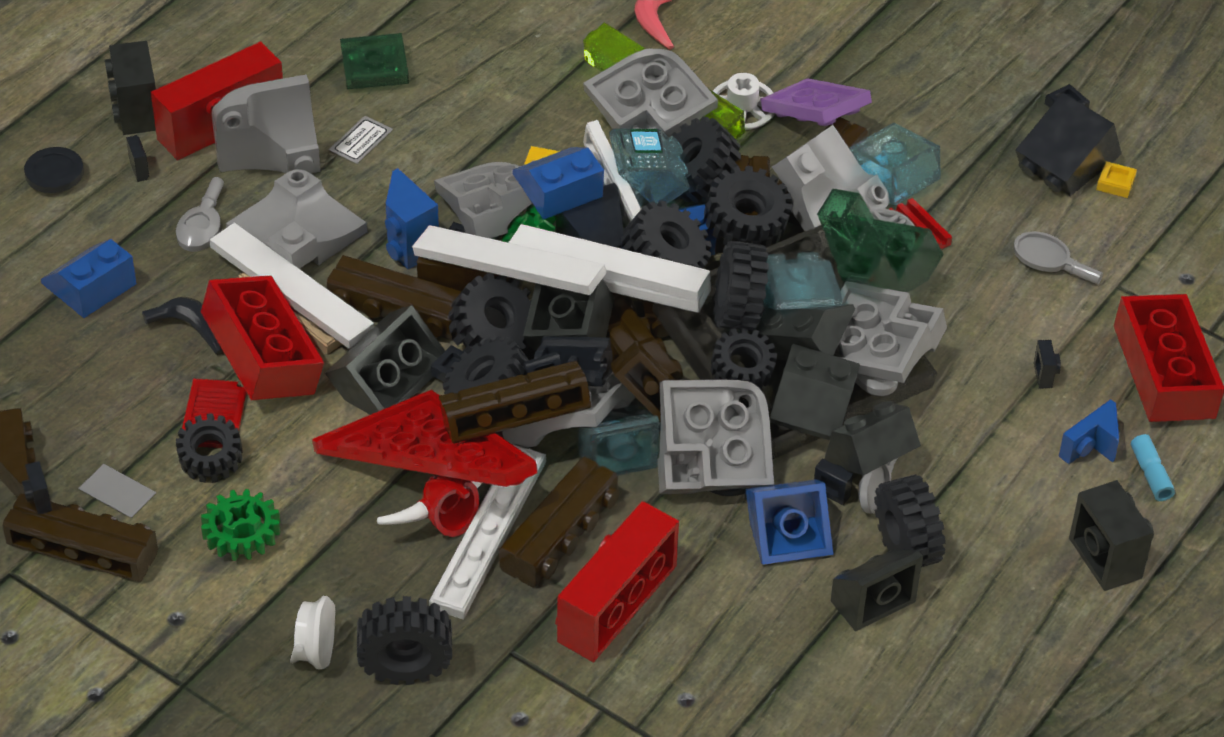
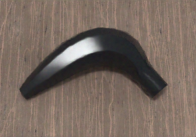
M181 296L173 298L159 307L142 311L146 324L165 318H176L187 322L198 331L216 355H220L223 352L201 313L203 304L198 300Z

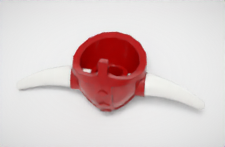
M441 475L431 476L425 484L421 500L400 512L378 517L377 523L379 525H394L429 518L433 526L443 535L449 537L460 536L467 531L478 511L479 493L477 488L482 483Z

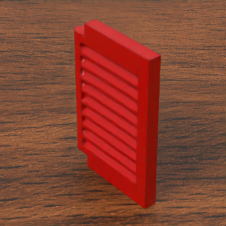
M193 378L182 429L186 430L185 423L188 420L195 424L196 416L201 415L202 420H207V414H213L214 420H217L219 415L225 417L226 423L231 420L234 423L235 429L237 428L239 431L247 395L244 387H238V381ZM206 441L198 447L223 448V445L218 441Z

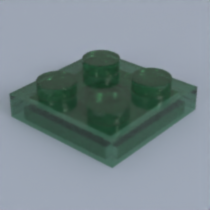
M402 33L340 39L347 90L409 84Z

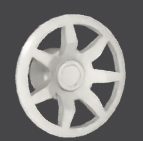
M737 73L712 91V94L718 99V104L728 105L719 113L716 109L710 113L715 120L728 128L737 130L756 129L768 123L775 115V113L771 112L765 115L757 106L762 107L760 99L763 97L759 96V90L767 96L773 94V92L765 84L759 82L754 75ZM728 88L726 96L719 95L720 92ZM736 111L738 112L739 123L730 122L724 118L730 117ZM747 112H751L759 121L745 124Z

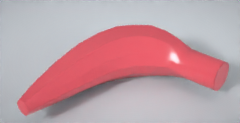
M637 0L634 11L641 27L662 46L672 50L674 45L657 14L658 7L661 4L672 0Z

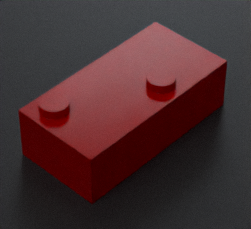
M260 41L151 91L157 140L177 161L214 144L213 107L224 96L235 89L251 84L283 79L282 62Z
M272 275L209 280L201 313L251 401L314 395L324 361Z
M1187 294L1121 296L1113 326L1149 422L1216 419L1224 395V385Z
M642 501L612 535L608 534L605 536L598 551L557 596L555 624L557 625L558 643L593 663L598 659L677 567L679 520Z

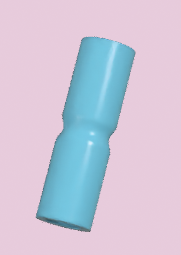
M1143 434L1135 437L1130 445L1141 469L1144 471L1145 478L1157 501L1170 499L1174 496L1175 489L1164 466L1161 464V459L1150 436Z

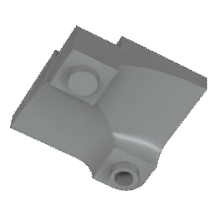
M649 48L638 51L583 83L584 91L603 114L616 136H618V139L620 138L619 132H622L626 149L624 151L628 156H632L631 159L640 167H644L656 160L659 154L662 153H635L629 129H657L663 147L665 142L670 143L672 141L670 136L674 132L678 134L681 131L680 126L685 123L690 126L692 119H701L718 107V99L677 54L664 49Z
M306 74L243 86L228 93L213 107V129L217 164L220 172L244 169L272 170L283 173L296 169L305 170L309 173L321 172L310 86Z
M834 125L772 166L779 179L787 186V190L791 194V212L819 254L848 235L850 223L859 213L869 209L886 208L889 204V193L878 175H871L863 170Z
M491 162L434 180L436 192L456 213L464 226L465 233L497 240L499 235L508 233L507 226L532 204L512 174L513 169L520 167L516 164Z
M300 169L289 171L275 180L272 191L265 198L226 223V227L236 223L298 269L310 261L317 265L322 264L367 232V223L330 197L324 190L321 180L308 171Z
M846 281L834 303L853 304L856 309L833 356L860 363L858 374L904 383L918 360L927 351L935 352L947 329L943 308L911 303L910 294L907 292Z
M612 372L603 387L588 386L591 408L504 430L503 437L509 443L518 444L520 447L529 448L537 446L552 431L571 427H597L613 408L628 407L635 399V396Z
M665 380L660 383L661 433L660 452L657 459L660 494H694L703 491L757 488L774 485L769 412L766 398L759 387L751 382L740 380ZM740 397H743L748 401V408H746L744 404L739 402Z

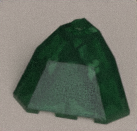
M833 188L817 213L830 251L837 264L839 275L843 281L908 293L930 279L944 255L930 229L874 219L863 197L857 192Z

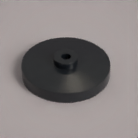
M49 147L32 154L25 163V179L33 189L40 192L59 193L76 186L84 175L82 158L75 151L64 147Z

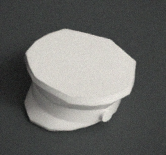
M323 595L316 602L303 601L296 619L294 648L290 663L293 664L299 660L308 661L316 669H324L330 665L335 631V604L328 596Z

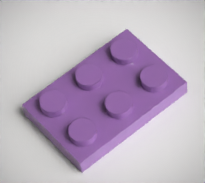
M808 78L760 99L762 111L775 113L777 117L790 116L796 118L797 121L817 122V125L820 126L831 125L836 122V118L858 113L861 107L872 103L870 90Z

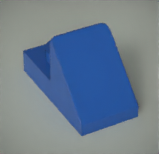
M1110 399L1063 433L1059 457L1070 464L1080 456H1087L1094 448L1108 460L1114 462L1119 444L1116 403Z

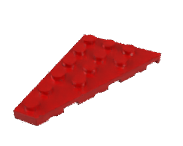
M433 390L426 391L312 439L314 452L317 454L503 487L519 485L526 478L538 474L536 460L496 433L452 444L443 421L439 402L440 395Z

